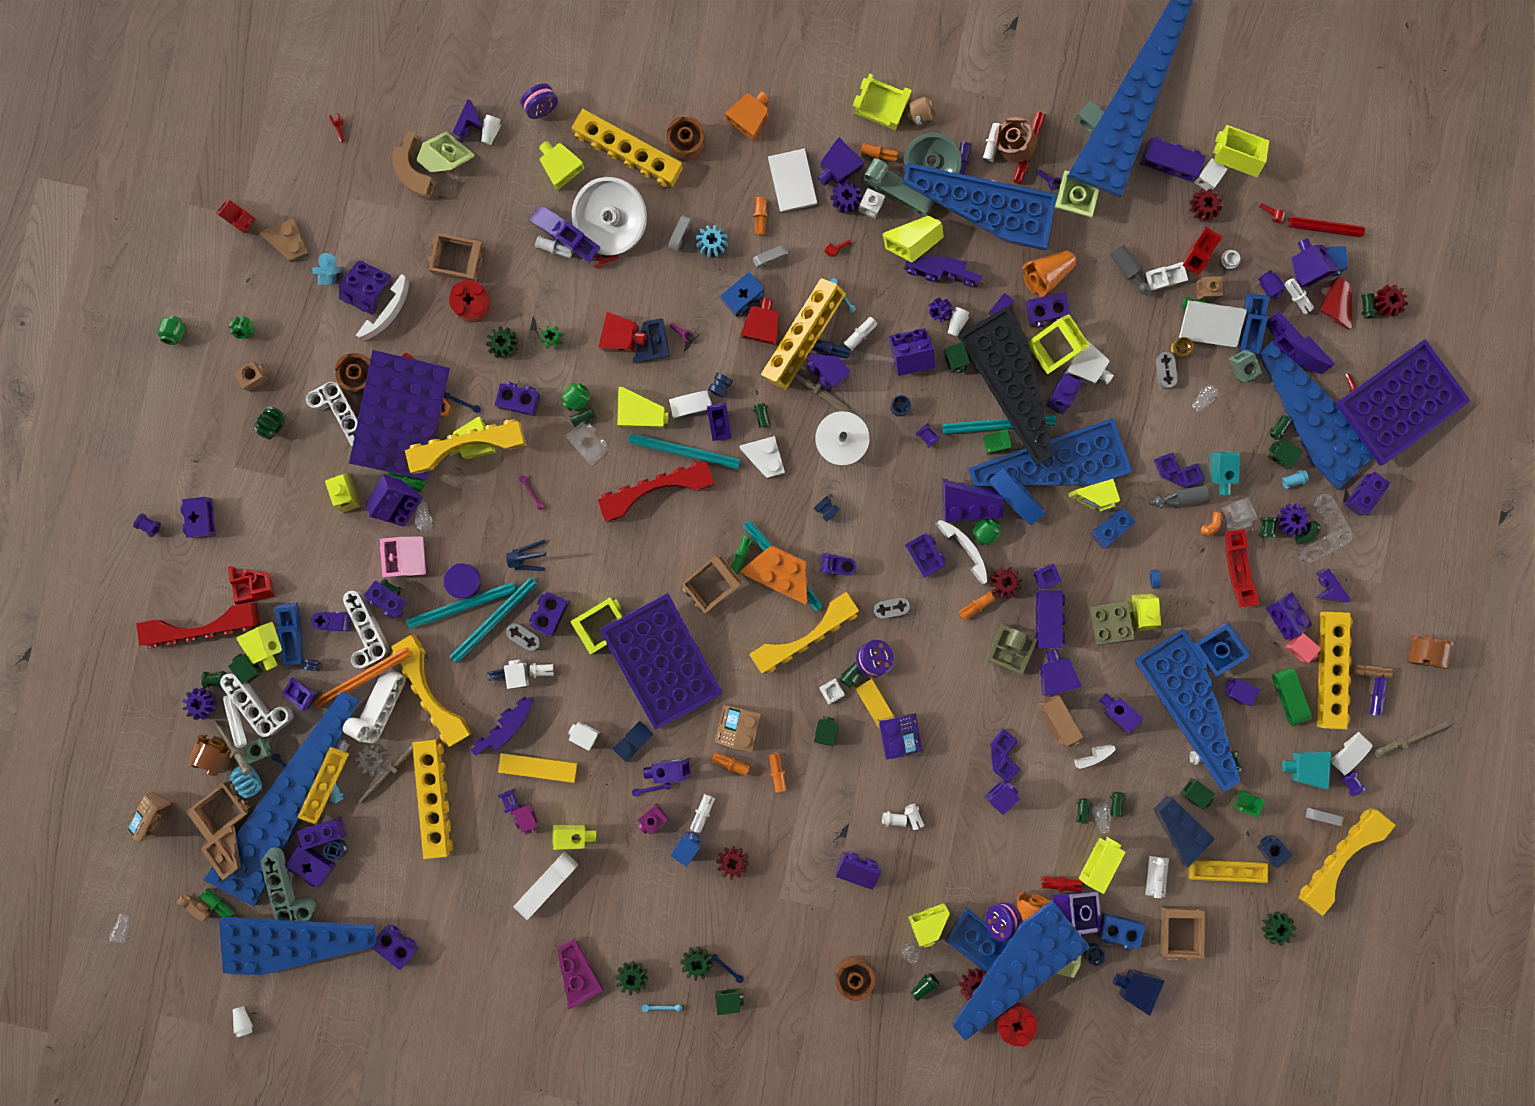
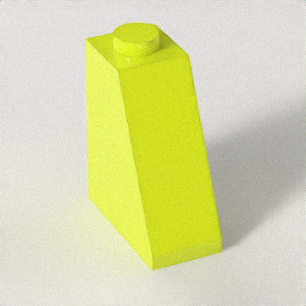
M930 216L920 218L882 234L885 248L911 263L944 238L942 223Z
M619 387L617 420L619 428L665 429V424H668L669 413L665 412L664 407L624 387Z

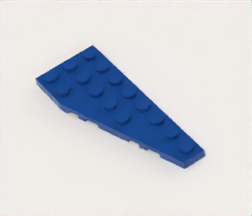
M907 163L903 179L904 185L1007 243L1046 250L1057 194Z
M1111 418L1051 439L1053 457L1038 466L1035 465L1025 448L970 467L968 471L974 487L993 486L989 479L1002 468L1008 471L1023 486L1094 485L1131 473L1132 469L1114 419Z
M1182 629L1136 658L1134 662L1221 791L1225 792L1239 783L1240 778L1231 754L1229 740L1226 737L1225 726L1213 692L1211 678L1208 675L1206 661L1185 630Z
M1053 900L1019 925L1017 932L1010 938L1006 948L996 958L983 977L979 987L974 990L968 1003L963 1006L952 1022L953 1027L964 1041L1090 948L1089 944Z
M222 917L219 920L223 973L265 975L374 947L376 944L375 925Z

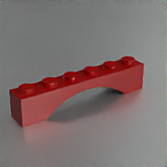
M702 460L696 461L691 464L692 467L686 469L684 466L676 468L672 474L666 475V473L655 476V480L648 481V479L637 482L635 487L630 488V485L619 488L620 492L602 494L601 498L597 500L605 522L624 517L637 500L656 489L683 487L699 491L714 486L707 462L703 463Z
M244 603L230 606L218 619L197 628H181L171 625L164 620L136 623L139 646H147V649L160 647L159 644L165 642L166 646L179 644L178 640L185 639V642L196 641L199 636H204V639L216 637V633L223 632V635L235 634L237 629H242V632L251 631L254 629V626L260 625L257 603Z

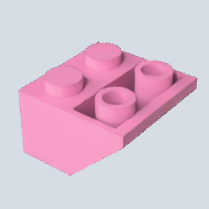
M423 536L379 539L382 577L395 578L426 575Z

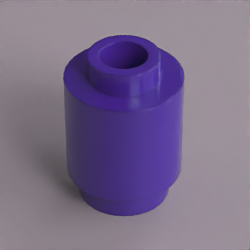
M1269 270L1258 278L1260 281L1259 285L1270 298L1274 297L1277 299L1285 293L1283 290L1285 284L1276 272L1273 273L1272 270Z

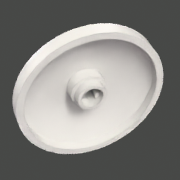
M602 177L592 180L579 191L572 207L573 226L601 247L598 254L617 255L624 253L639 242L645 231L647 212L643 198L630 183L622 179Z

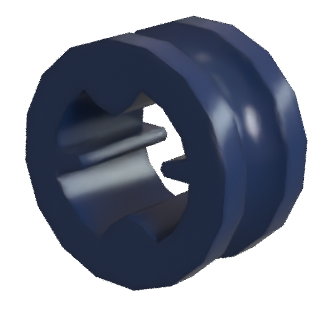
M303 659L305 665L302 666V669L320 671L318 665L321 664V661Z
M504 669L487 672V675L490 676L488 681L504 679Z

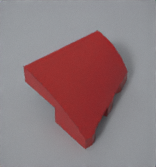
M1338 277L1333 280L1327 291L1326 299L1319 312L1334 319V323L1349 330L1352 327V287L1347 281Z
M233 566L228 567L229 581L232 585L233 599L236 605L275 597L272 581L268 573H255L249 569L244 571L235 569Z

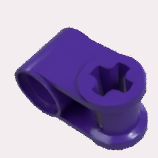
M822 553L823 562L822 569H819L820 573L851 576L856 572L857 566L853 559ZM845 562L853 564L854 568L851 572L843 570L842 566Z
M318 612L313 615L311 623L314 628L319 630L350 632L351 617L348 612ZM319 619H326V622L321 623Z

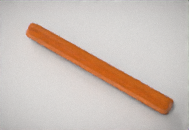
M408 647L403 648L314 699L315 707L319 709L333 702L340 692L348 693L410 658L412 652Z

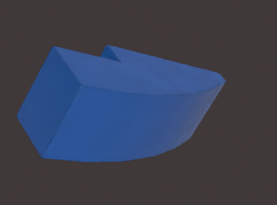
M1246 293L1244 309L1247 311L1241 330L1240 352L1247 350L1254 354H1260L1268 318L1266 312L1270 296Z
M1004 468L989 479V482L1029 525L1035 523L1045 514L1043 506Z
M298 602L278 604L275 608L278 625L276 633L282 648L280 652L282 666L302 664V630Z

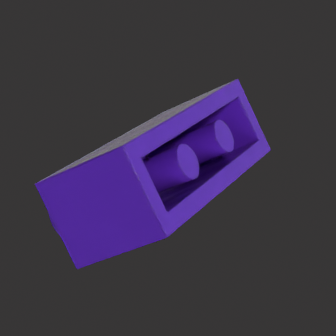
M1151 137L1146 144L1140 165L1194 182L1200 175L1206 156L1202 155L1198 150H1188L1180 144H1170L1162 138Z
M1036 590V648H1062V644H1065V633H1062V625H1065V614H1062V606H1065V595L1062 594V590Z

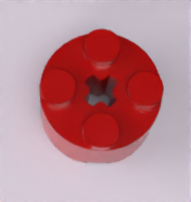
M464 280L453 285L449 295L451 309L459 318L466 322L480 321L486 316L491 307V300L481 284L472 280ZM472 298L474 301H471L470 305H468L467 301Z
M1018 1001L995 1018L996 1028L1001 1038L1012 1046L1024 1047L1036 1035L1037 1021L1030 1008L1023 1002Z

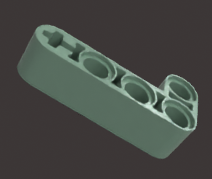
M874 158L864 175L863 183L922 217L928 216L936 202L904 185L902 178L888 171L889 167L885 162Z
M270 848L261 860V867L275 920L308 921L316 909V902L312 898L295 899L288 868L285 866L284 853L280 848Z

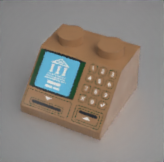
M723 704L715 742L731 748L752 752L761 713Z
M153 792L145 794L139 799L137 803L138 808L128 820L130 824L127 828L135 841L142 842L156 837L173 802Z

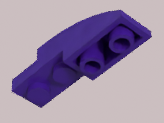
M541 205L529 220L588 263L593 260L601 249L599 245L586 237L583 232Z
M922 257L916 259L913 263L906 261L904 270H907L908 274L924 276V279L930 282L940 281L941 276L944 275L947 280H958L963 282V285L973 288L979 285L982 275L964 269L967 262L947 257Z
M1280 311L1267 320L1266 327L1276 337L1273 343L1296 363L1318 374H1323L1335 365L1310 336L1304 339Z
M525 696L516 703L518 705L513 710L508 708L501 713L502 718L498 722L502 727L496 726L489 732L491 734L486 739L481 737L474 742L475 747L471 749L473 754L476 756L491 745L495 751L504 746L522 727L532 709L534 698L530 697L527 699Z

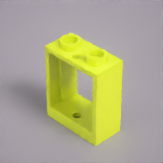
M1226 125L1223 132L1219 131L1215 140L1217 144L1213 150V153H1215L1214 162L1258 177L1266 164L1269 140Z
M1069 314L1060 318L1028 341L1031 353L1037 357L1041 368L1047 374L1058 369L1090 346ZM1059 327L1074 351L1054 364L1039 340Z
M610 597L570 621L590 655L607 646V643L604 640L596 645L582 621L608 605L617 619L623 617L620 612L622 607L617 599L613 600Z
M1108 837L1105 840L1099 838L1079 879L1089 887L1104 894L1126 853L1120 849L1122 845Z

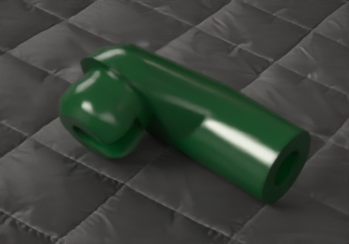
M1311 521L1308 524V531L1306 533L1295 536L1297 545L1315 540L1321 531L1317 521Z

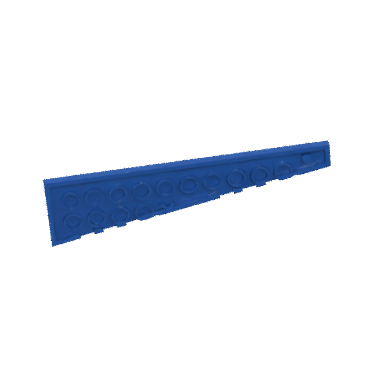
M1193 0L1169 1L1067 177L1118 198L1122 196Z
M344 691L340 692L236 834L241 868L227 879L222 880L212 867L203 879L204 881L253 907L257 905L266 887L261 860L270 848L277 847L284 852L300 820L298 815L330 746L337 747L344 733L343 726L352 717L360 699Z

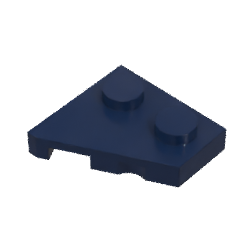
M660 318L643 322L641 332L646 334V342L644 345L637 344L638 348L635 357H633V363L670 357L664 319Z

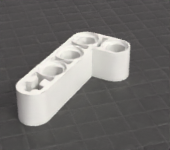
M328 382L308 393L306 396L308 406L319 411L331 407L352 446L359 416L345 389L335 382ZM337 387V394L331 396V390ZM320 396V403L318 405H315V398ZM346 404L345 412L340 413L341 405ZM354 420L355 427L350 430L348 425Z
M348 591L343 596V602L365 648L352 655L351 663L355 668H367L386 659L390 654V647L364 594L359 591ZM353 596H357L355 603H352L351 601L354 599ZM361 612L366 614V619L363 622L359 619ZM369 629H373L375 633L372 639L367 635ZM378 646H381L383 649L381 656L376 654ZM361 654L364 655L366 659L363 665H361L358 660Z
M392 668L380 674L360 718H349L343 726V732L359 742H376L405 685L406 677Z
M234 673L225 674L221 678L220 683L223 690L260 736L274 735L294 719V711L288 706L277 707L270 712L249 684H241ZM243 692H245L247 695V700L245 702L241 699V695ZM255 707L259 710V714L257 717L253 715V709ZM282 710L286 713L285 720L280 718ZM266 722L271 726L269 732L264 728Z
M564 851L513 908L528 920L579 864Z

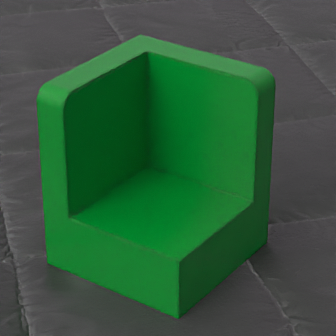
M1008 429L983 436L986 454L1012 448Z
M1240 790L1233 808L1259 818L1265 800Z

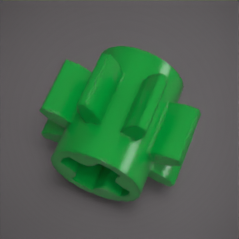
M235 316L234 321L231 320L229 328L232 329L231 334L237 339H249L250 335H253L255 328L252 327L253 321L245 316Z
M547 325L545 331H540L543 335L540 342H547L545 344L547 349L550 346L557 349L556 345L559 343L563 344L560 337L564 334L562 332L557 333V326L552 329ZM550 334H553V335H554V337H553L554 340H553V341H550V339H549V338H550Z

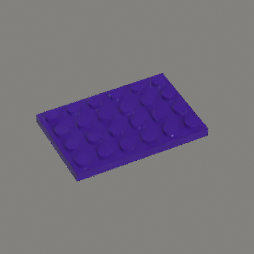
M1424 339L1337 401L1335 405L1377 463L1382 466L1469 403L1470 399L1426 339Z
M372 350L349 464L427 480L428 471L416 475L410 473L405 450L410 449V446L414 444L427 445L429 444L428 441L435 439L450 368Z
M668 592L599 629L654 730L723 694Z

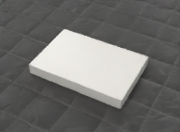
M805 148L768 156L780 213L817 205Z
M1188 300L1179 338L1187 337L1191 341L1237 347L1247 310Z

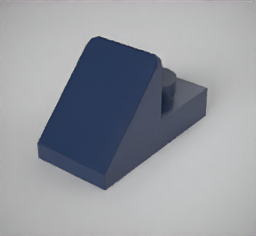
M639 721L613 750L627 763L653 733Z

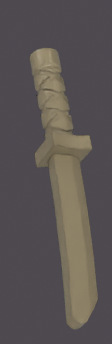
M797 372L794 379L813 390L812 393L814 395L818 394L840 412L852 413L843 403L821 388V384L818 383L816 385Z
M216 720L214 725L231 751L229 757L235 758L244 776L250 775L251 770L243 757L244 749L235 747L234 741L225 727Z
M1446 723L1438 725L1407 739L1398 737L1395 742L1375 750L1374 753L1379 758L1399 748L1406 749L1408 748V743L1447 727Z
M410 745L393 763L387 765L389 770L361 797L360 803L392 772L397 773L399 771L398 768L413 754V745Z

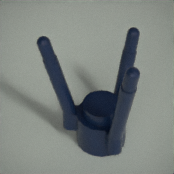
M541 540L519 549H513L511 553H507L506 561L508 567L515 568V571H544V567L524 566L522 564H525L526 559L546 556V552L524 555L521 552L544 544L546 540Z

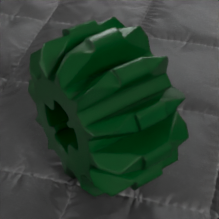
M499 326L498 332L492 329L491 331L494 335H487V338L491 341L486 342V346L490 347L489 353H494L495 358H499L501 355L503 359H506L507 353L512 357L513 353L511 350H518L514 345L519 343V340L515 339L516 333H510V328L508 327L503 330L502 326ZM504 339L506 344L503 343L504 346L501 347L499 342L501 343L500 340Z
M270 406L264 409L257 418L254 431L261 437L270 440L279 433L285 423L286 415L279 409Z
M1275 911L1274 916L1267 914L1268 921L1262 920L1266 926L1261 929L1266 932L1264 937L1270 939V943H1278V945L1283 946L1284 941L1290 943V936L1296 937L1292 931L1297 928L1292 925L1294 920L1288 918V914H1280V912Z
M697 946L696 952H694V949L690 947L689 953H683L685 959H682L680 964L685 965L682 968V972L689 971L686 976L687 978H690L693 974L694 981H697L698 975H700L701 979H705V973L710 975L711 970L709 968L713 967L714 963L710 961L712 955L705 956L708 951L706 948L703 952H700V946ZM700 960V965L695 967L694 962Z
M632 961L630 966L625 962L623 964L624 968L619 967L617 970L619 974L615 976V979L619 980L616 986H623L622 993H625L627 989L629 990V995L633 994V990L639 994L641 992L640 988L645 989L646 984L644 982H647L649 977L644 976L647 973V969L640 970L642 964L639 963L636 967L635 961ZM630 974H632V977L633 975L636 977L634 982H632V979L628 980Z

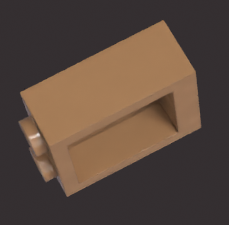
M436 233V237L432 239L431 243L432 255L428 257L427 261L428 270L435 275L477 282L485 246L480 241ZM444 243L472 249L466 274L439 268Z
M720 553L712 557L681 583L684 593L688 597L691 596L695 601L696 608L704 613L709 612L743 584L742 580ZM714 564L731 587L709 604L692 582Z
M1053 694L1036 703L1058 744L1071 748L1080 743L1079 739L1083 738L1060 696Z
M231 781L221 784L189 808L186 813L207 842H210L229 826H235L251 814L252 810L250 809V803L239 795ZM226 791L241 813L218 830L202 808Z
M1161 906L1160 953L1167 960L1176 961L1178 958H1185L1188 961H1198V958H1204L1205 911L1200 907ZM1169 918L1194 919V949L1168 948Z

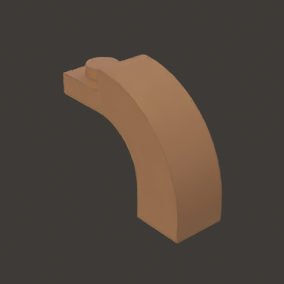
M408 130L407 134L402 138V148L394 145L392 154L393 167L400 181L410 192L418 197L430 200L435 182L431 177L420 174L413 169L412 159L419 137L415 132Z

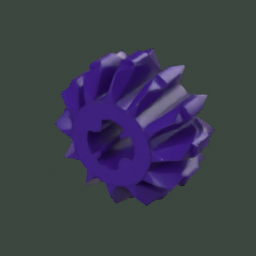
M847 180L844 186L839 182L837 184L838 188L832 189L833 195L830 196V200L834 201L832 206H839L837 212H841L842 209H845V214H848L849 209L855 212V206L859 207L860 200L863 198V195L859 194L861 189H854V182L851 186H848ZM844 195H848L849 200H845Z
M1296 503L1293 506L1287 504L1286 508H1281L1280 512L1282 515L1276 516L1278 519H1281V522L1277 523L1278 526H1283L1281 532L1287 531L1288 535L1292 536L1294 533L1301 535L1302 531H1307L1306 525L1310 524L1311 521L1307 520L1306 517H1309L1311 514L1304 513L1306 507L1300 508V505ZM1295 517L1296 521L1292 522L1291 518Z
M193 688L192 692H187L186 696L188 699H183L182 701L187 705L183 707V710H189L187 716H193L194 720H199L200 718L205 720L208 715H213L212 709L218 707L216 704H213V701L217 700L216 697L211 698L213 692L206 691V688H200V690Z

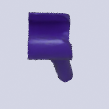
M1040 169L1037 171V174L1048 182L1051 190L1058 189L1053 184V181L1061 184V178H1051Z

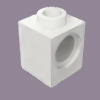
M1212 158L1205 165L1194 183L1206 191L1211 188L1213 190L1227 171V168L1222 164L1214 162Z
M867 188L858 212L876 219L885 196Z
M520 660L509 661V665L504 666L507 689L529 685L526 663H521Z
M578 722L576 725L573 724L568 732L571 735L569 741L589 751L592 749L600 732L582 722Z

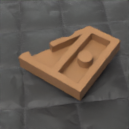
M294 219L259 232L262 237L291 262L309 255Z
M233 825L229 826L201 848L222 880L227 879L241 868L235 827Z

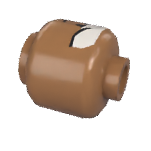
M927 97L911 101L909 104L910 109L907 110L909 121L913 120L916 125L930 122L933 120V115H936L933 101Z

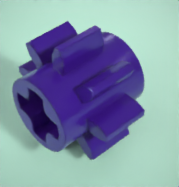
M938 297L929 304L931 307L929 314L934 321L940 319L941 322H944L948 317L952 316V305L948 299L942 301Z

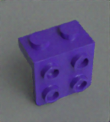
M358 261L339 283V299L359 308L363 312L373 315L377 310V297L391 281V275L363 261Z

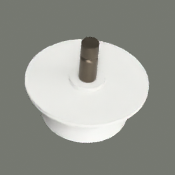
M844 411L832 413L825 417L817 428L816 446L822 457L830 463L836 465L852 464L858 461L868 448V428L863 420L853 413Z

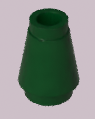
M856 662L847 668L839 679L850 689L857 685L862 675Z
M932 973L924 974L911 991V995L915 1000L919 1001L937 991L940 983Z

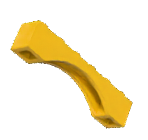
M511 419L504 421V425L496 426V424L485 426V430L478 431L477 429L466 431L465 435H449L446 440H430L427 445H411L410 449L405 450L410 473L416 475L434 470L444 457L456 449L467 445L491 444L506 450L527 446L522 425L519 421Z
M845 592L829 603L822 621L805 637L787 644H764L749 655L761 674L766 672L768 675L777 669L775 665L779 662L785 664L793 658L791 655L796 651L800 654L808 649L807 644L813 640L817 643L825 638L823 634L830 630L833 633L841 628V622L845 620L850 622L857 617L856 613L859 610L849 594Z
M410 635L391 646L393 649L392 655L406 647L412 652L410 658L401 662L403 667L401 671L412 682L411 688L416 695L419 694L423 709L430 713L432 725L435 728L438 727L441 732L440 738L442 742L450 747L473 734L464 717L446 709L431 693L424 674L425 650L417 636Z
M1369 808V810H1365L1361 814L1360 821L1349 829L1348 836L1337 844L1336 851L1325 859L1324 866L1317 870L1312 876V881L1301 889L1298 898L1317 914L1324 916L1335 902L1337 879L1347 860L1364 846L1383 841L1396 826L1378 810Z

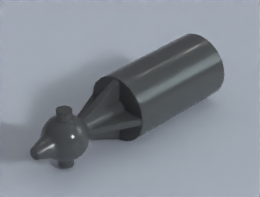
M1125 245L1119 247L1110 256L1126 279L1138 285L1141 294L1150 297V286L1143 281L1142 269Z
M1206 485L1175 490L1165 498L1156 495V498L1150 502V505H1155L1162 509L1165 504L1183 507L1209 502V491Z

